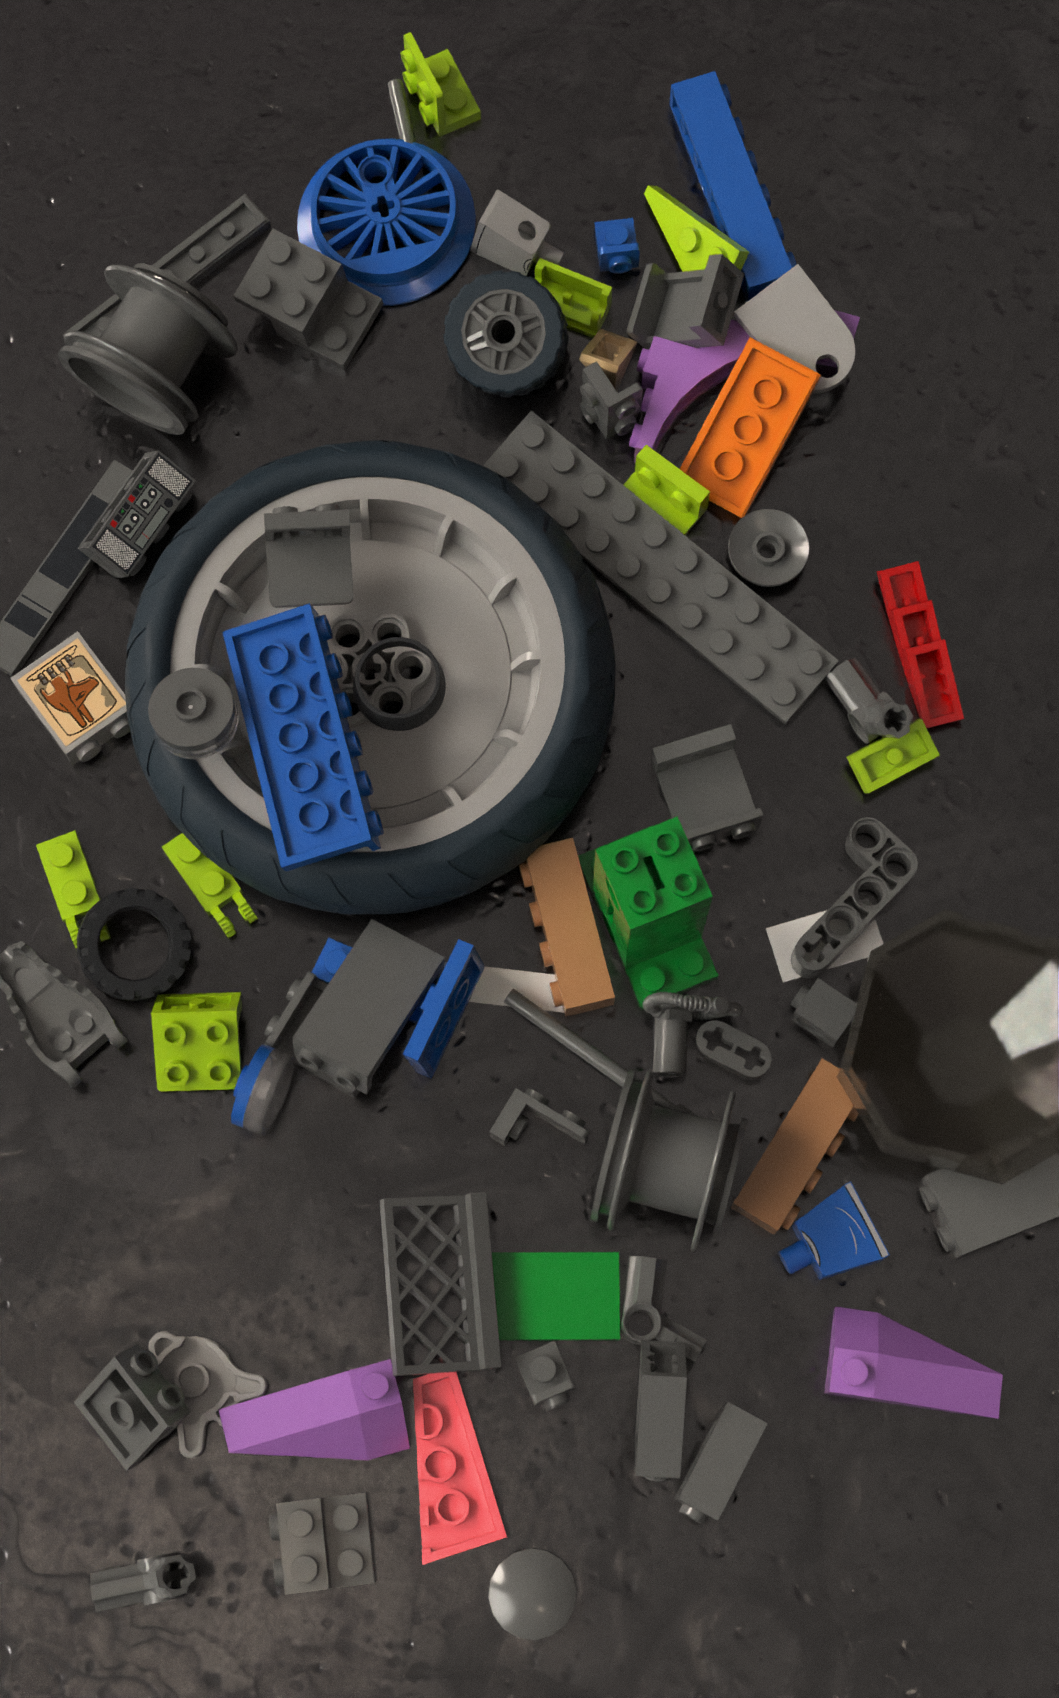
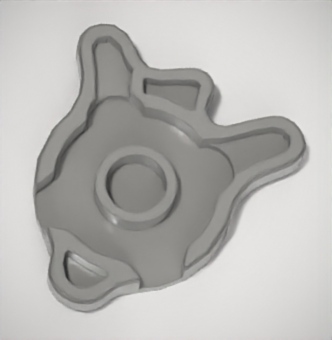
M162 1331L156 1333L149 1341L148 1349L158 1360L157 1369L169 1384H175L182 1389L185 1395L184 1403L191 1411L176 1427L179 1450L184 1457L195 1458L202 1454L205 1448L206 1426L210 1421H216L222 1426L218 1409L262 1397L268 1390V1382L265 1377L239 1369L234 1364L229 1353L218 1343L208 1338L175 1336L169 1332Z

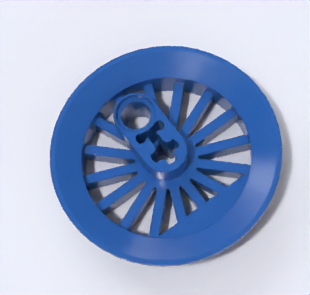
M391 138L370 140L353 145L329 159L315 173L307 185L300 202L297 218L299 242L341 263L348 281L382 298L383 306H395L417 301L445 285L457 273L467 258L474 239L476 226L475 208L470 189L456 167L444 156L425 145ZM400 158L411 161L397 183H395ZM422 167L430 171L429 174L410 186ZM347 170L361 191L338 177ZM376 176L385 178L380 183L369 182L371 178ZM438 183H441L445 189L444 191L422 195ZM329 188H331L349 199L328 197L325 195L328 192ZM386 203L389 216L381 217L379 204ZM450 204L449 214L425 210ZM321 210L343 213L320 219ZM419 224L445 227L442 235L438 236ZM346 228L328 241H326L322 234ZM406 232L425 243L415 245ZM395 237L399 239L404 248H396ZM358 238L345 258L337 253L338 250ZM374 238L371 255L361 257ZM387 239L389 251L382 252L383 242Z

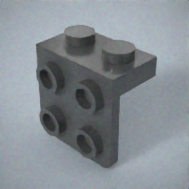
M325 504L315 507V511L298 512L296 507L283 506L274 508L272 513H264L270 604L275 608L300 607L309 603L312 606L346 605L351 603L354 594L349 509L340 510L338 505Z

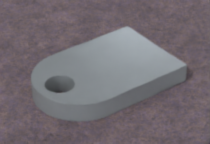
M799 264L795 265L734 311L733 316L749 337L817 372L815 364L824 358L831 359L836 363L838 373L831 378L821 377L812 394L824 393L834 389L849 374L855 359L853 336L846 324Z

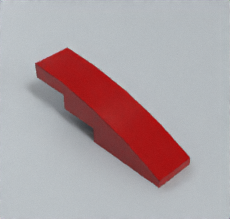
M919 561L877 571L887 615L919 718L923 720L926 728L964 719L946 641L941 639L932 600H928Z

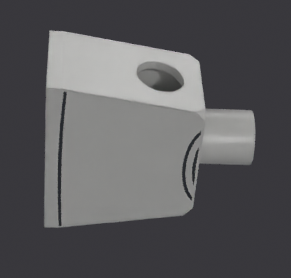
M498 189L478 223L470 248L471 252L511 271L520 272L524 276H527L533 263H537L539 258L559 265L565 251L545 241L551 227L547 220Z

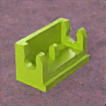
M539 258L535 266L534 279L546 287L555 297L566 317L568 324L566 327L593 338L601 329L611 308L612 287Z

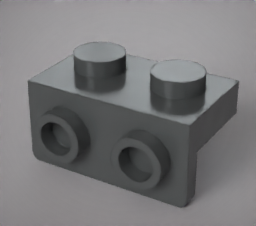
M597 361L585 367L582 373V386H580L582 402L579 403V406L586 420L590 424L595 422L606 439L616 434L623 436L631 432L635 423L638 424L641 418L643 389L640 384L635 383L617 393Z

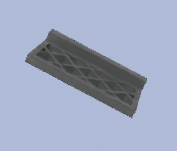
M487 1193L381 1199L380 1214L393 1376L463 1371L475 1372L500 1368L501 1356ZM439 1206H453L455 1224L447 1234L430 1219ZM418 1207H429V1209L423 1213ZM393 1208H406L419 1220L406 1236L394 1226ZM423 1226L427 1227L440 1240V1243L428 1257L411 1242ZM455 1234H456V1243L452 1240V1238L454 1237ZM395 1239H397L400 1242V1244L397 1247L395 1244ZM445 1246L458 1258V1268L451 1277L446 1275L433 1262ZM405 1248L422 1263L409 1280L397 1269V1257ZM427 1269L444 1284L432 1300L415 1286V1283ZM458 1278L460 1282V1287L455 1283L458 1280ZM399 1283L403 1286V1288L400 1290V1292H399ZM449 1290L461 1299L462 1311L454 1321L437 1307V1304ZM408 1292L426 1307L413 1324L401 1314L400 1302ZM430 1313L448 1328L435 1345L418 1330ZM462 1322H463V1330L459 1327ZM402 1327L407 1330L404 1335H402ZM453 1333L465 1344L466 1362H452L440 1350ZM413 1336L429 1353L419 1365L405 1366L404 1346ZM434 1357H436L441 1362L438 1364H429Z

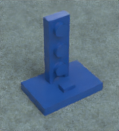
M328 938L312 973L316 974L317 978L322 982L329 984L352 947ZM458 939L437 984L432 983L408 1020L417 1025L403 1055L417 1073L432 1079L485 969V965L474 945Z

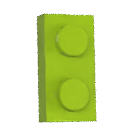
M916 719L911 722L909 726L910 732L899 739L882 737L846 757L864 793H870L940 756L922 719Z

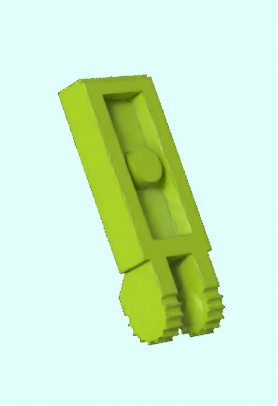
M74 830L39 843L36 847L62 921L67 925L76 949L77 933L80 928L77 919L84 917L101 898L80 839ZM106 924L100 932L101 941L110 938Z
M183 833L162 846L163 851L208 916L212 915L228 939L236 934L235 927L220 909L234 900L238 906V911L244 920H247L250 924L258 919L242 896L243 891L233 876L200 852Z

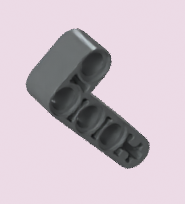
M865 817L854 822L845 841L846 853L865 872L812 925L795 945L791 955V965L796 974L803 978L812 979L823 974L909 885L917 871L918 861L913 851L875 818ZM859 833H868L875 839L876 846L873 848H863L858 844L855 836ZM890 861L902 863L906 868V875L897 877L890 874L886 863ZM865 889L871 890L877 895L878 904L873 906L863 904L858 897V892ZM832 919H843L849 924L850 933L847 935H837L830 928L829 922ZM822 940L826 946L822 949L818 959H813L809 963L803 958L805 953H811Z

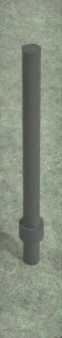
M515 989L510 991L504 1003L618 1085L624 1086L628 1073L627 1069ZM651 1087L655 1104L694 1114L683 1104L675 1105Z

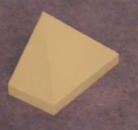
M600 329L581 352L579 361L585 367L597 361L615 390L618 391L635 351L637 341Z

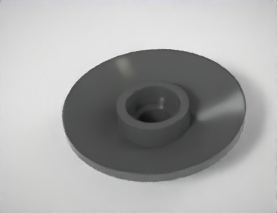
M761 509L747 514L737 522L730 534L728 553L734 569L745 580L759 586L774 587L790 582L803 570L809 555V540L802 525L791 515L780 510ZM763 548H770L774 551L775 555L772 558H765L761 555L760 551Z

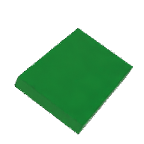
M492 1252L499 1341L620 1340L619 1252Z

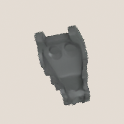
M20 941L9 945L0 954V989L7 996L6 999L10 1009L20 1024V1030L27 1044L36 1056L48 1068L63 1078L70 1087L75 1088L83 1081L76 1068L108 1040L118 1049L128 1042L110 1011L90 989L77 981L71 980L59 969L43 961L25 942Z

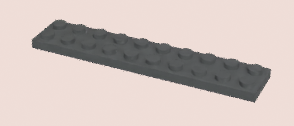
M533 411L528 413L483 465L519 487L554 518L575 544L586 562L785 725L788 724L825 681L826 676L839 664L838 659Z

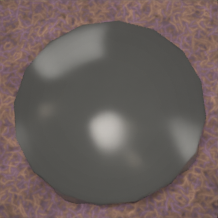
M529 1548L511 1554L498 1565L490 1581L488 1598L493 1616L504 1630L518 1638L538 1640L554 1635L567 1624L575 1609L577 1590L572 1573L560 1558L545 1550Z

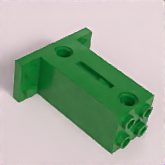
M678 816L578 855L583 877L640 1010L644 1009L642 1006L644 999L651 994L657 992L682 994L718 979L719 975L702 939L713 895Z

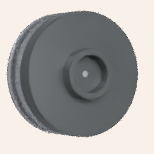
M185 668L175 671L160 681L149 700L148 715L150 723L162 745L176 756L186 759H202L212 756L224 749L237 731L239 711L227 683L210 670Z

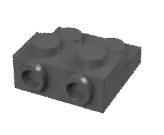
M138 1343L114 1356L74 1401L126 1471L138 1464L160 1440L171 1434L191 1412L184 1403L185 1395L182 1389L175 1384L168 1383L157 1369L158 1360L151 1351L142 1349Z
M367 1493L276 1503L277 1513L269 1514L271 1540H280L281 1558L273 1560L275 1584L276 1586L284 1585L285 1595L376 1583Z

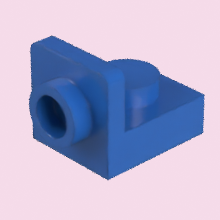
M633 218L594 222L600 272L624 273L632 268H639L640 249L639 243L636 241Z

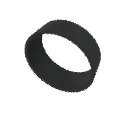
M404 637L387 638L372 645L361 657L353 681L354 698L361 713L376 726L392 731L411 730L428 722L441 707L446 691L443 670L432 652L420 642ZM401 646L416 649L428 656L434 664L436 684L432 695L420 708L409 713L389 714L378 710L367 701L361 690L359 677L363 666L373 655L387 648Z

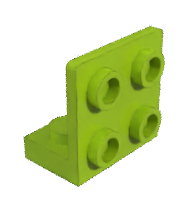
M409 32L403 35L405 50L400 52L406 71L402 72L403 79L410 94L417 93L421 101L419 103L420 113L426 125L433 124L439 137L480 120L481 111L449 50L446 49L428 58H424L412 33Z
M645 445L637 454L635 472L625 482L624 486L686 536L706 512L710 491L648 445Z
M241 992L157 995L151 1017L156 1080L159 1091L235 1089L242 1071L238 1027L242 1011Z

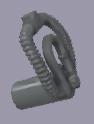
M657 992L647 996L642 1006L647 1013L655 1017L654 1075L662 1077H682L687 1075L688 1022H692V1020L698 1021L699 1019L701 1021L711 1020L727 1015L733 1017L740 1016L744 1011L743 1006L737 1002H728L722 996L713 998L700 995H680L672 992Z

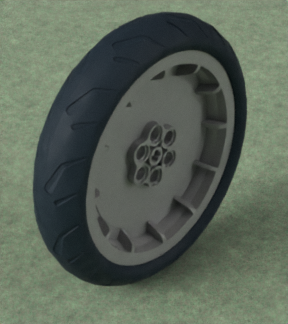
M385 440L329 444L271 461L247 473L212 497L170 541L158 559L143 589L128 638L125 670L127 717L138 762L158 802L170 820L190 842L220 868L268 896L314 910L340 914L407 913L441 905L470 894L513 870L548 840L570 814L598 767L610 729L615 703V650L600 589L577 547L554 518L513 482L485 466L447 451ZM334 504L340 506V510L349 509L353 600L346 605L313 606V608L320 616L326 615L332 630L333 638L327 640L330 654L335 653L341 665L343 677L337 679L340 692L345 691L350 703H356L353 693V681L357 665L363 654L372 645L379 642L384 635L389 633L418 641L432 652L443 670L446 691L443 703L437 713L425 724L411 730L392 731L381 728L370 722L361 711L354 716L347 717L351 732H357L362 745L363 755L358 756L361 771H367L372 783L373 795L368 796L371 811L377 810L383 825L384 834L378 836L381 849L372 851L366 846L293 870L284 871L280 866L222 632L297 608H275L270 604L264 513H272L274 508L283 506L296 507L298 512L315 511V507L319 505ZM346 635H354L359 638L358 643L350 648L338 644L340 639ZM391 647L376 653L365 663L360 672V686L367 701L381 711L385 703L396 701L403 706L396 714H405L420 708L430 698L436 684V671L432 660L424 653L409 647ZM411 666L418 667L423 671L419 677L412 680L401 676L402 671ZM203 668L216 673L227 683L235 701V718L230 730L218 743L204 750L181 751L166 745L157 736L149 720L148 706L154 689L166 676L180 669ZM375 669V679L366 680V670Z

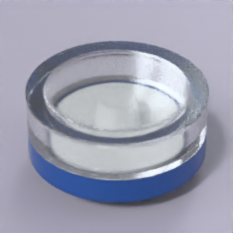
M262 1044L258 1048L250 1064L244 1066L237 1080L233 1094L236 1098L231 1114L232 1124L262 1136L269 1131L282 1108L291 1084L296 1061L294 1055L266 1044Z

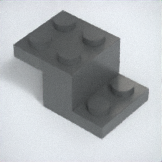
M272 228L233 295L236 302L270 319L278 336L343 370H346L384 305L382 298L349 282L341 263Z

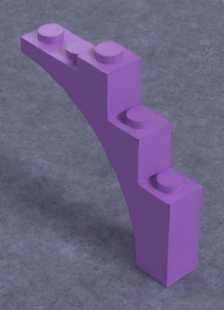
M835 310L850 330L854 339L860 317ZM731 319L724 346L695 348L654 336L650 350L642 349L637 372L642 373L641 387L646 389L641 406V411L646 412L642 425L635 423L630 438L629 447L635 448L634 463H636L637 454L645 445H648L654 451L657 450L661 439L677 416L695 399L728 379L750 338L738 321ZM828 358L821 359L816 363L837 367L836 363Z

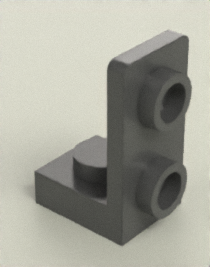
M515 1088L489 1133L490 1138L503 1146L506 1145L510 1137L517 1140L529 1121V1118L524 1116L526 1110L583 1144L589 1138V1131L583 1128L586 1122L574 1113L564 1110L562 1114H559L547 1107L549 1100L535 1090L527 1088L524 1093Z
M555 1341L515 1357L535 1407L544 1404L546 1411L570 1402L571 1398L568 1393L574 1391L576 1386L568 1374Z

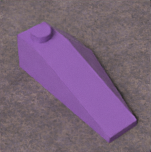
M834 1307L824 1394L999 1419L1002 1374L880 1313Z
M391 1359L218 1409L229 1453L368 1461L410 1449L402 1401L396 1378L393 1376Z

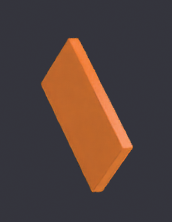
M750 337L683 461L680 470L710 491L709 501L741 518L746 516L822 375Z

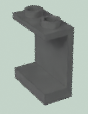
M731 724L652 748L651 761L671 819L678 816L690 846L693 847L694 851L711 848L717 844L716 839L732 835L733 839L747 837L757 831L756 827L761 825L763 813L761 808L755 809L734 749L736 737Z

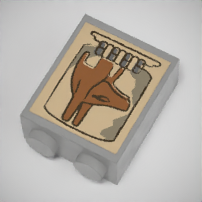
M78 631L10 678L19 693L73 765L79 761L86 762L100 752L101 745L113 737L120 738L130 732L124 692Z

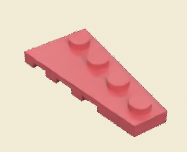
M457 1372L427 1374L413 1379L422 1565L507 1537Z

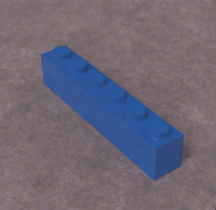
M713 71L671 84L669 105L717 229L749 251L741 270L744 273V277L740 287L745 302H748L797 264L791 251L786 253L782 243L784 232L779 218H773L769 210L771 206L769 191L765 184H759L756 177L758 172L756 158L752 150L746 151L742 141L745 135L739 117L733 118L729 108L732 102L726 84L720 85L716 72Z

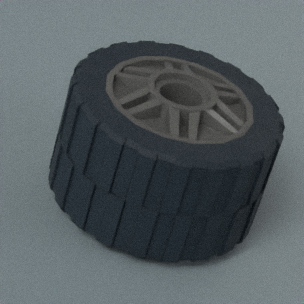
M492 271L491 274H482L471 283L464 285L457 297L453 298L450 303L448 315L445 316V334H443L444 344L448 350L447 355L457 368L456 371L469 381L470 384L482 391L502 397L530 394L529 392L535 389L539 390L545 386V383L556 375L560 364L564 362L566 346L569 341L566 317L555 297L536 279L515 271ZM506 326H514L515 336L512 341L500 344L498 339L499 332Z

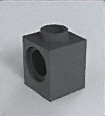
M817 978L811 988L804 984L792 1000L790 1005L795 1007L796 1010L791 1020L833 1048L861 1006Z

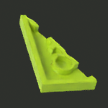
M647 186L644 195L682 272L704 270L709 255L723 254L740 271L742 270L749 254L748 250L660 187Z

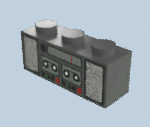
M159 450L146 452L77 549L115 578L128 577L129 574L134 576L145 564L147 557L144 553L151 543H158L168 531L170 525L166 522L174 511L179 512L190 500L192 493L189 490L196 480Z

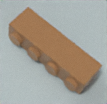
M569 838L541 845L524 863L519 865L524 888L532 886L536 902L529 903L534 927L542 926L546 941L539 943L544 967H553L556 981L549 983L554 1006H563L565 1017L614 1005L615 995L574 839Z
M822 1058L731 1208L773 1235L777 1233L781 1226L789 1230L801 1210L794 1203L802 1190L810 1194L823 1174V1171L816 1168L824 1154H827L832 1158L842 1143L845 1135L838 1132L846 1118L854 1122L867 1100L860 1095L866 1085Z

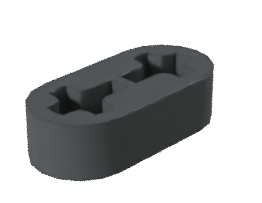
M717 1020L704 1023L697 1032L695 1046L699 1055L706 1060L747 1080H758L769 1070L772 1062L769 1048L763 1042ZM715 1030L721 1032V1041L731 1046V1051L721 1046H717L714 1051L707 1049L708 1041L703 1038L704 1034L712 1035ZM738 1050L749 1055L752 1050H756L760 1053L758 1060L764 1064L762 1067L755 1065L752 1070H747L744 1067L746 1060L734 1053Z

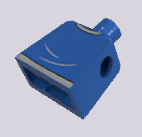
M851 1181L794 1222L792 1229L798 1242L778 1251L780 1259L790 1275L811 1264L819 1280L878 1263L890 1256Z

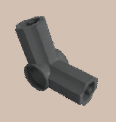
M856 658L846 660L826 676V682L848 711V719L853 730L864 743L869 744L878 737L899 739L910 732V721L914 716L907 704H897L886 692L880 693Z
M629 1256L623 1313L620 1320V1331L623 1337L628 1342L641 1346V1340L685 1343L687 1373H689L707 1340L661 1314L667 1260L645 1256ZM642 1312L650 1317L652 1328L649 1334L639 1336L631 1331L629 1318L633 1313Z
M175 1552L137 1560V1564L129 1566H118L90 1573L92 1601L96 1612L142 1602L144 1605L183 1598V1594L187 1593L191 1582L196 1580L194 1565L185 1561L180 1554L176 1555Z

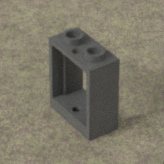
M641 1340L635 1429V1476H644L646 1479L655 1482L667 1481L670 1478L680 1479L687 1387L685 1343Z
M730 1402L722 1405L674 1498L682 1503L679 1510L680 1513L704 1525L708 1518L713 1521L719 1520L768 1423Z

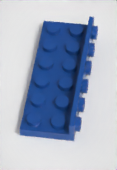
M309 603L223 631L281 868L284 871L293 870L366 846L372 851L381 849L378 836L384 834L383 825L377 810L371 811L368 796L373 795V787L367 771H361L358 756L363 755V749L357 732H351L347 717L353 716V711L346 692H340L337 679L343 677L337 655L335 653L330 654L327 640L332 639L333 635L326 615L320 616Z

